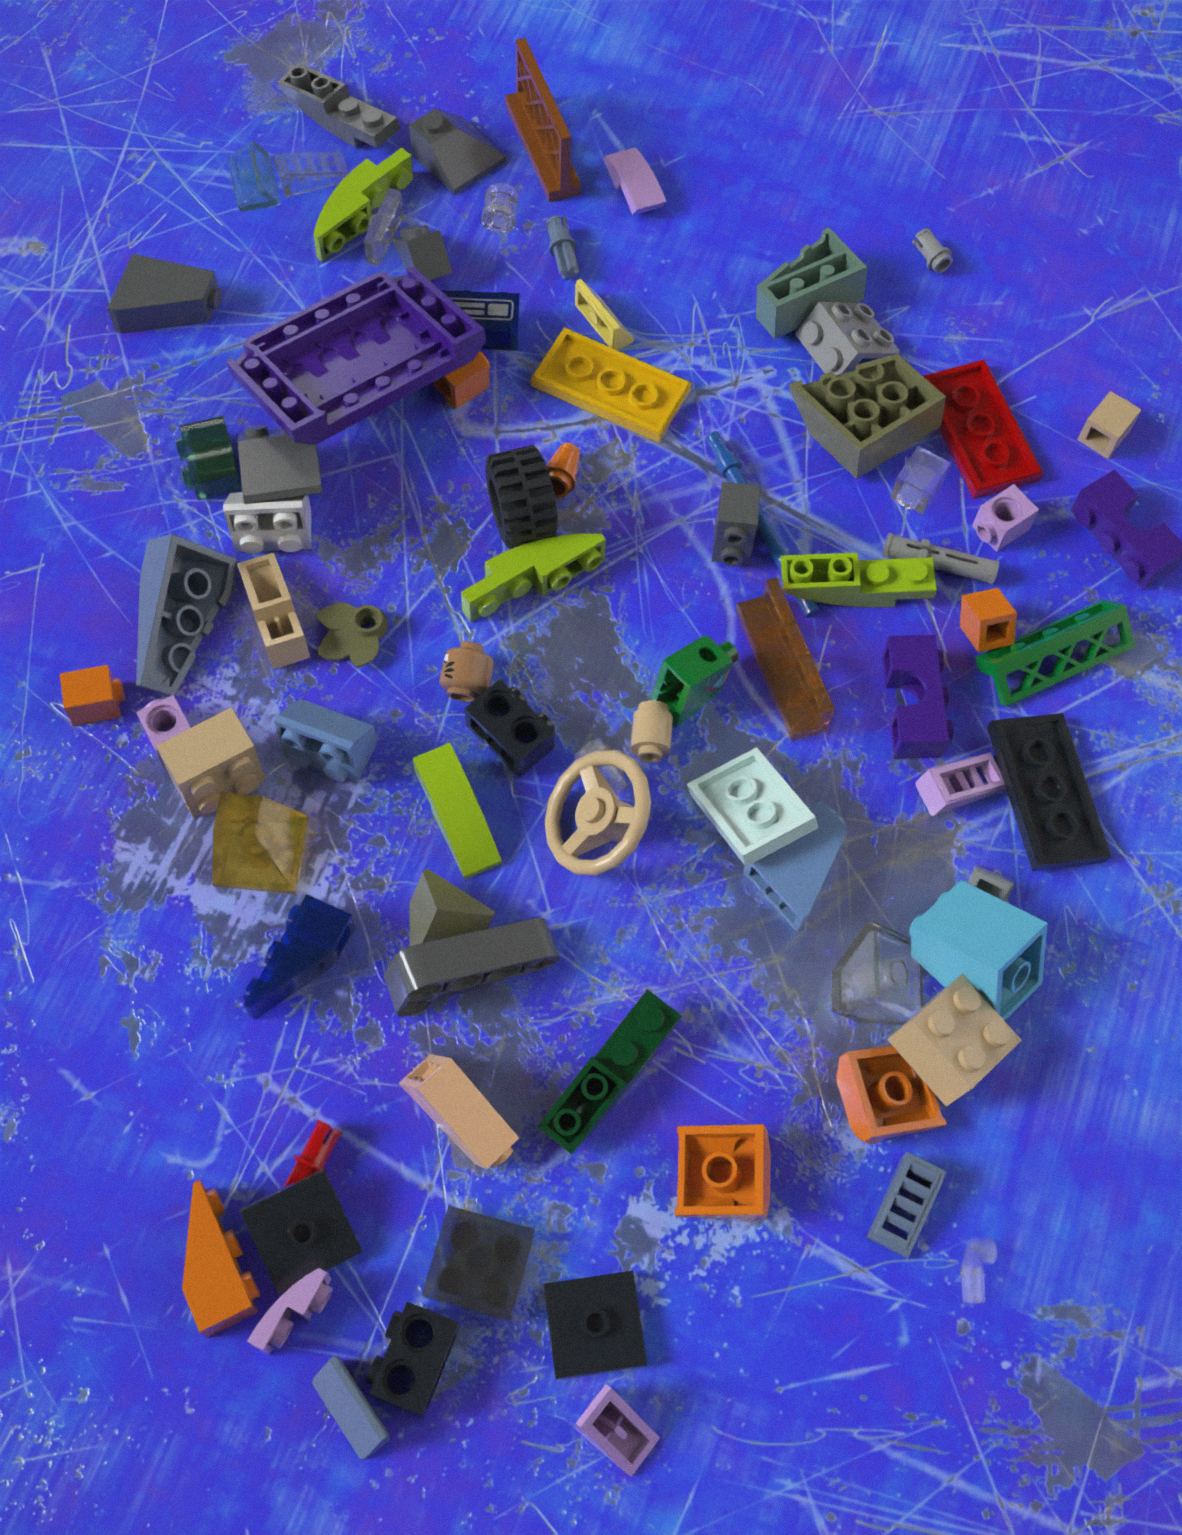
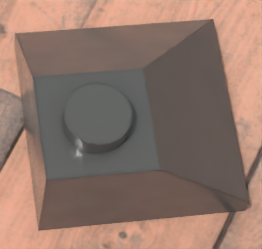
M435 108L409 124L411 155L453 194L461 191L506 162V156L461 116Z

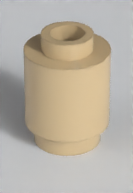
M649 700L641 702L638 705V710L633 714L631 752L643 762H659L662 758L668 756L671 751L673 716L669 712V706L661 701Z

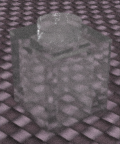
M918 446L897 476L890 498L898 501L903 507L913 509L923 515L943 485L951 463Z

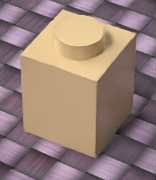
M1110 391L1088 417L1077 440L1108 459L1131 431L1141 409L1131 404L1127 399Z

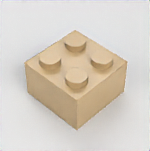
M232 707L156 745L171 780L193 818L200 814H210L222 806L223 802L238 794L245 795L254 791L261 782L266 780L255 746Z
M963 974L935 995L887 1039L945 1106H948L973 1089L1022 1041Z

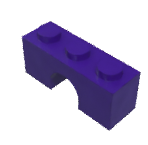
M1113 470L1081 489L1071 511L1075 515L1076 520L1086 527L1099 541L1101 548L1111 554L1120 564L1127 577L1135 581L1142 590H1145L1178 569L1182 562V541L1165 523L1152 530H1140L1133 527L1127 521L1126 517L1132 510L1139 495L1116 470Z
M935 635L888 636L882 652L885 687L905 689L911 692L918 701V704L897 706L890 721L894 759L941 758L947 744L952 743L953 723L951 720H946L945 713L949 700L948 687L946 684H942L940 675L944 668L943 651L937 650Z

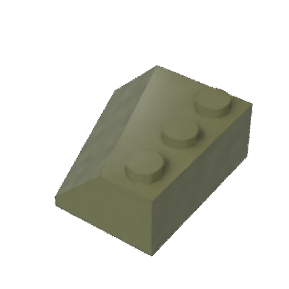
M899 354L858 364L854 371L835 375L833 371L820 375V380L803 384L802 380L789 383V390L809 434L856 479L940 428L942 424L946 396Z

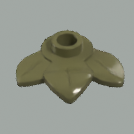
M336 603L321 609L316 613V618L329 632L319 646L318 656L330 661H340L350 657L351 662L356 668L369 664L377 656L379 640L387 632L388 622L386 615L373 605H363L355 608L348 603ZM366 623H373L375 625L368 629L362 628Z

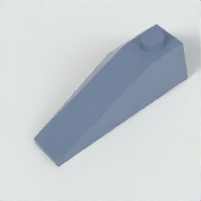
M174 534L147 541L140 574L136 686L164 695L175 696L196 659L195 652L203 637L209 635L214 626L212 621L220 607L226 605L231 596L238 559Z

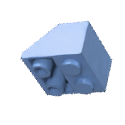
M299 699L280 712L274 720L284 755L288 761L302 768H307L310 765L323 770L324 774L340 782H344L347 779L358 783L377 745L375 727L373 725L303 699Z

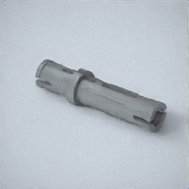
M888 533L882 552L883 557L887 556L895 559L933 557L934 569L987 582L991 585L995 581L999 568L998 560L994 561L930 544L928 539L922 538L921 541H917L892 533Z

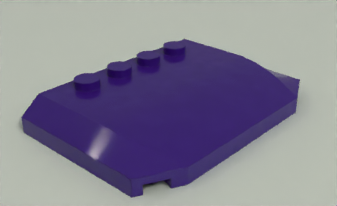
M415 267L406 268L407 275L389 278L387 272L372 274L250 336L243 343L244 352L236 361L230 358L226 363L230 375L295 443L316 445L473 361L486 342L485 329Z

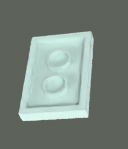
M757 747L687 783L692 798L746 867L818 829L815 815Z

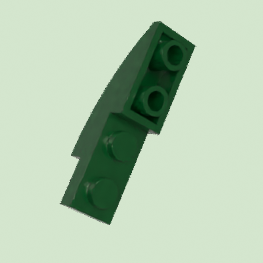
M647 989L596 1056L589 1059L537 1127L573 1155L656 1056V1051L682 1019V1016Z

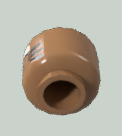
M464 641L461 642L460 647H454L446 651L439 683L447 691L446 695L451 699L472 702L490 687L495 664L492 657L483 652L484 647L482 645Z

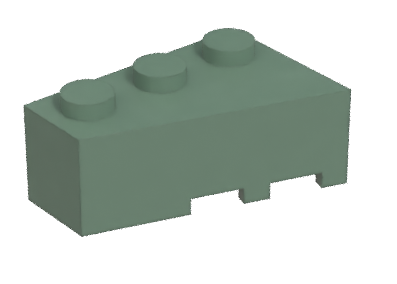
M827 227L821 232V238L813 245L806 244L800 249V256L790 264L785 262L757 285L756 319L776 339L799 329L818 302L858 303L864 300L867 266Z

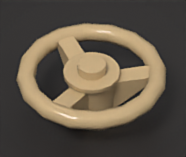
M597 750L577 759L559 777L548 800L544 821L547 844L557 862L573 874L600 875L618 867L636 850L647 829L652 804L648 779L637 761L619 750ZM615 766L627 774L633 785L634 807L618 798L597 767ZM582 778L586 793L581 797L576 807L575 821L578 829L564 843L560 823L564 802L573 785ZM610 841L619 842L608 854L595 860L577 857Z

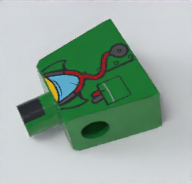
M702 636L663 660L650 700L661 701L669 706V712L673 716L672 725L677 728L721 692L732 664L739 659L737 649L728 641L717 645L708 636Z

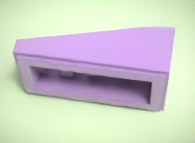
M991 752L928 769L916 781V788L931 816L954 810L1006 789L1001 771ZM976 768L981 770L988 784L984 785ZM963 773H965V775H966L967 779L969 780V782H970L972 788H970V786H969V784H968V782H967V780H966V778H965V776H964ZM949 779H951V781H952V783H953V785H954V787H955L957 793L955 792L954 788L952 787V785H951Z

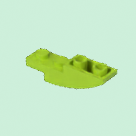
M400 148L377 166L367 158L340 182L323 206L313 233L317 258L321 262L332 254L339 252L345 244L356 236L366 232L373 224L371 211L374 208L380 207L385 200L397 191L409 185L413 180L412 157L410 153Z
M591 533L549 537L520 545L485 561V578L461 591L462 612L472 622L481 616L487 617L493 614L501 604L509 599L525 595L533 585L542 596L553 589L560 590L564 588L575 576L584 571L590 572L605 559V537L602 534Z
M858 552L780 556L783 593L801 599L851 607H895L896 600L935 598L937 591L933 557L858 560Z

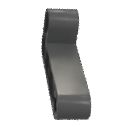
M534 918L407 947L396 953L384 973V979L396 1015L405 1017L426 1010L434 1003L438 995L541 971L556 964L560 960V956L547 921L544 918Z

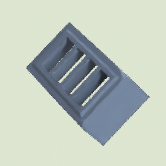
M906 1152L897 1165L866 1238L907 1259L947 1172ZM907 1172L928 1182V1186L925 1187L905 1177ZM902 1188L922 1198L920 1205L899 1195V1189ZM892 1205L914 1215L913 1221L911 1222L891 1212ZM887 1221L908 1232L906 1238L903 1239L883 1229L884 1222Z

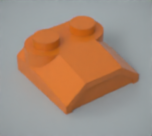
M892 1045L849 1051L839 1057L836 1073L837 1085L850 1128L854 1135L862 1142L876 1144L886 1138L941 1128L947 1125L945 1118L942 1117L934 1092Z
M764 1124L677 1126L679 1152L675 1216L736 1218L744 1222L767 1218L770 1205L771 1153L766 1126Z

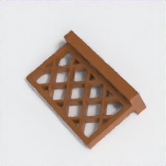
M526 38L516 40V93L505 95V106L548 201L553 202L580 195L581 183L571 163V135Z

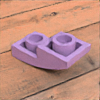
M636 147L605 155L604 161L615 189L622 188L632 216L664 206L667 201L647 161Z
M318 1268L292 1285L265 1313L247 1342L270 1355L274 1346L281 1348L293 1328L294 1323L289 1320L292 1313L309 1321L314 1311L320 1314L325 1308L333 1291V1288L328 1286L331 1281L329 1274Z

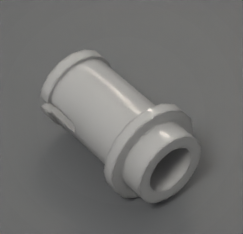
M929 228L923 229L915 235L917 239H913L912 244L927 260L928 269L936 273L946 271L953 262L951 250L943 247Z

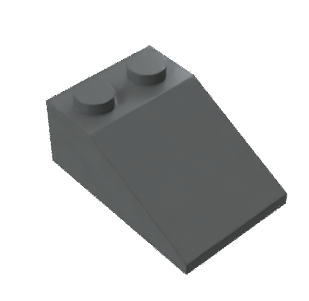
M267 425L246 427L244 429L245 433L238 435L244 504L322 493L321 466L317 444L295 443L282 428L268 430Z

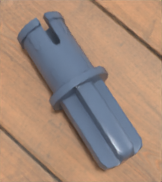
M559 215L552 216L546 222V228L551 240L549 246L550 254L555 257L558 271L562 278L569 280L571 277H576L579 273L575 256L576 242L570 235L567 218L562 216L560 222Z

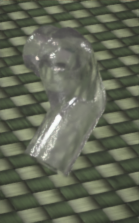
M979 1236L970 1239L966 1244L961 1264L962 1301L965 1303L978 1304L985 1302L984 1262L994 1263L997 1259V1247L990 1238L980 1240Z

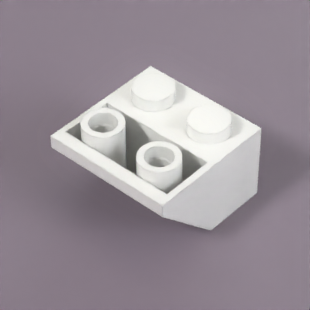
M242 492L230 493L224 502L223 512L235 552L256 554L261 551L282 550L285 552H296L300 549H311V506L308 495L244 504Z

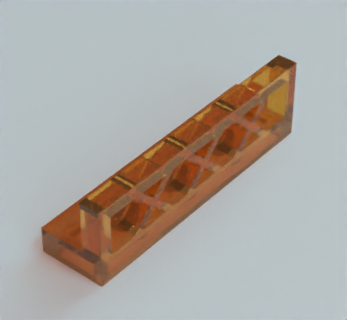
M777 577L766 580L763 595L737 603L736 613L792 742L828 731L835 709Z

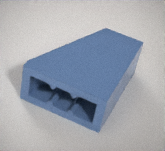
M821 800L809 809L816 817L818 829L749 866H744L743 870L746 877L796 932L804 928L848 832L843 817L835 809H829Z

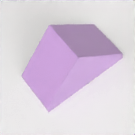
M607 1384L597 1394L574 1427L575 1430L630 1477H632L660 1439Z

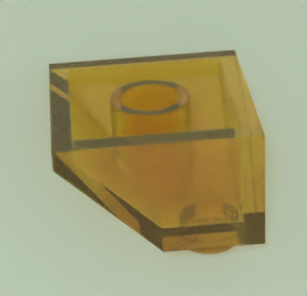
M220 792L213 828V886L296 895L309 817L261 795Z

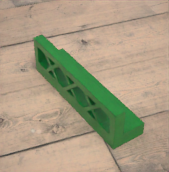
M1102 599L1016 638L1014 645L992 649L975 657L979 672L993 676L999 702L1003 706H1008L1136 646L1126 605ZM1117 624L1121 641L1111 646L1103 644L1102 642L1108 629ZM1081 640L1089 642L1090 645L1083 659L1075 661L1070 658L1077 642ZM1048 655L1057 657L1056 664L1050 674L1043 676L1037 673L1044 657ZM1018 669L1025 672L1019 688L1010 692L1005 675Z

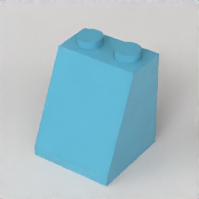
M960 880L951 890L943 892L929 910L924 914H919L913 920L909 930V935L911 936V956L944 987L963 974L1005 1021L1043 983L1048 923Z

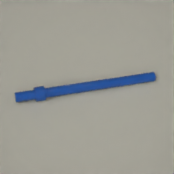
M714 431L708 434L706 441L717 459L715 464L721 475L727 477L731 483L748 484L740 471L742 466L734 452L728 450L719 432ZM759 504L757 531L781 572L780 556L788 555ZM795 597L806 618L813 617L819 612L815 601Z

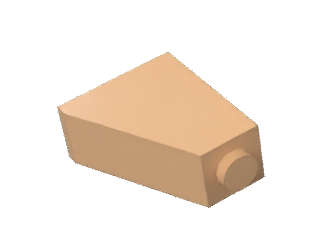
M430 1054L399 1082L400 1086L475 1165L488 1169L490 1166L497 1167L512 1154L513 1149L511 1146L519 1137L452 1058Z

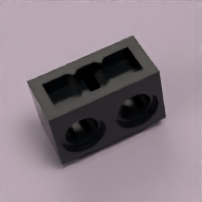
M499 679L464 708L466 726L520 778L555 748V727L545 714L541 712L537 714L527 705L525 696L516 687L512 686L509 688ZM497 709L508 712L506 715L499 717L490 714ZM523 735H530L535 740L530 743H523L518 738Z
M406 1302L403 1312L395 1310L385 1333V1337L391 1339L384 1358L376 1356L367 1376L366 1383L372 1385L369 1394L377 1400L425 1419L459 1333V1322ZM417 1324H427L433 1329L432 1341L423 1348H415L408 1343L409 1331ZM399 1369H409L415 1375L414 1386L405 1394L393 1393L389 1386L392 1374Z

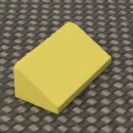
M577 280L575 284V306L604 342L617 351L633 343V336L600 296L583 280Z

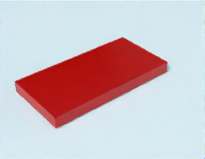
M985 360L923 375L925 379L946 396L942 424L938 429L973 499L1004 491L1013 484L1019 487L1041 480L1044 473Z

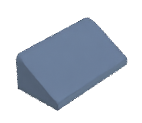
M335 1356L330 1358L313 1378V1386L358 1457L362 1460L366 1459L389 1442L391 1435L343 1361Z

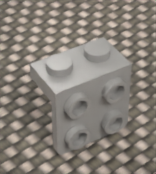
M818 302L795 333L824 373L833 371L835 375H840L853 371L863 358H883L899 354V349L893 343V336L879 325L874 318L873 310L864 303Z

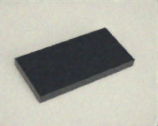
M1064 714L991 720L987 725L988 734L1032 871L1101 863L1111 858L1112 856Z

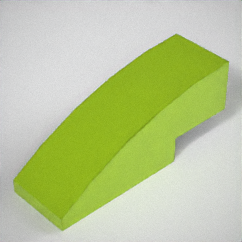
M451 743L414 757L413 764L416 776L431 804L432 813L464 879L466 880L502 864L482 810Z

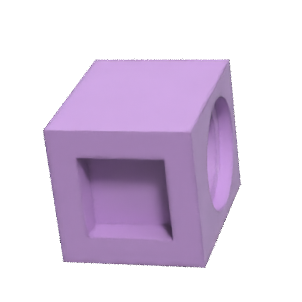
M1013 484L980 506L972 527L976 530L979 538L988 543L997 552L1030 530L1039 509Z
M174 695L165 699L153 700L144 709L136 712L163 767H165V764L156 745L191 728ZM165 725H175L169 731L159 732V730Z

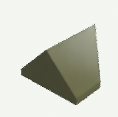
M426 868L421 874L409 903V947L488 929L496 912Z

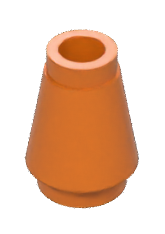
M562 443L546 464L555 498L565 497L575 488L580 450L572 443Z

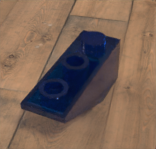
M308 894L305 895L300 905L295 904L286 918L285 927L287 929L280 941L275 940L266 953L264 960L266 966L259 978L254 977L245 990L243 1000L246 1002L244 1007L250 1018L258 1019L336 965L355 930L352 914Z

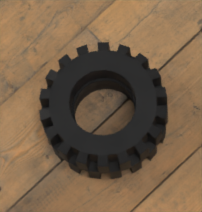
M534 445L488 455L485 465L487 488L494 519L500 537L509 549H513L526 543L555 537L558 529L556 501L550 475L539 450Z

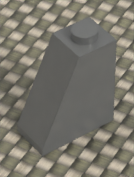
M132 254L108 306V312L115 332L121 334L207 323L211 318L213 310L218 309L221 304L222 290L217 285L214 271Z

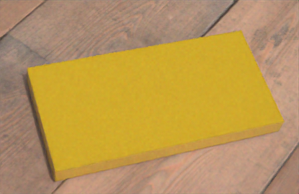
M565 327L531 377L532 387L658 443L690 393L692 385L689 381Z

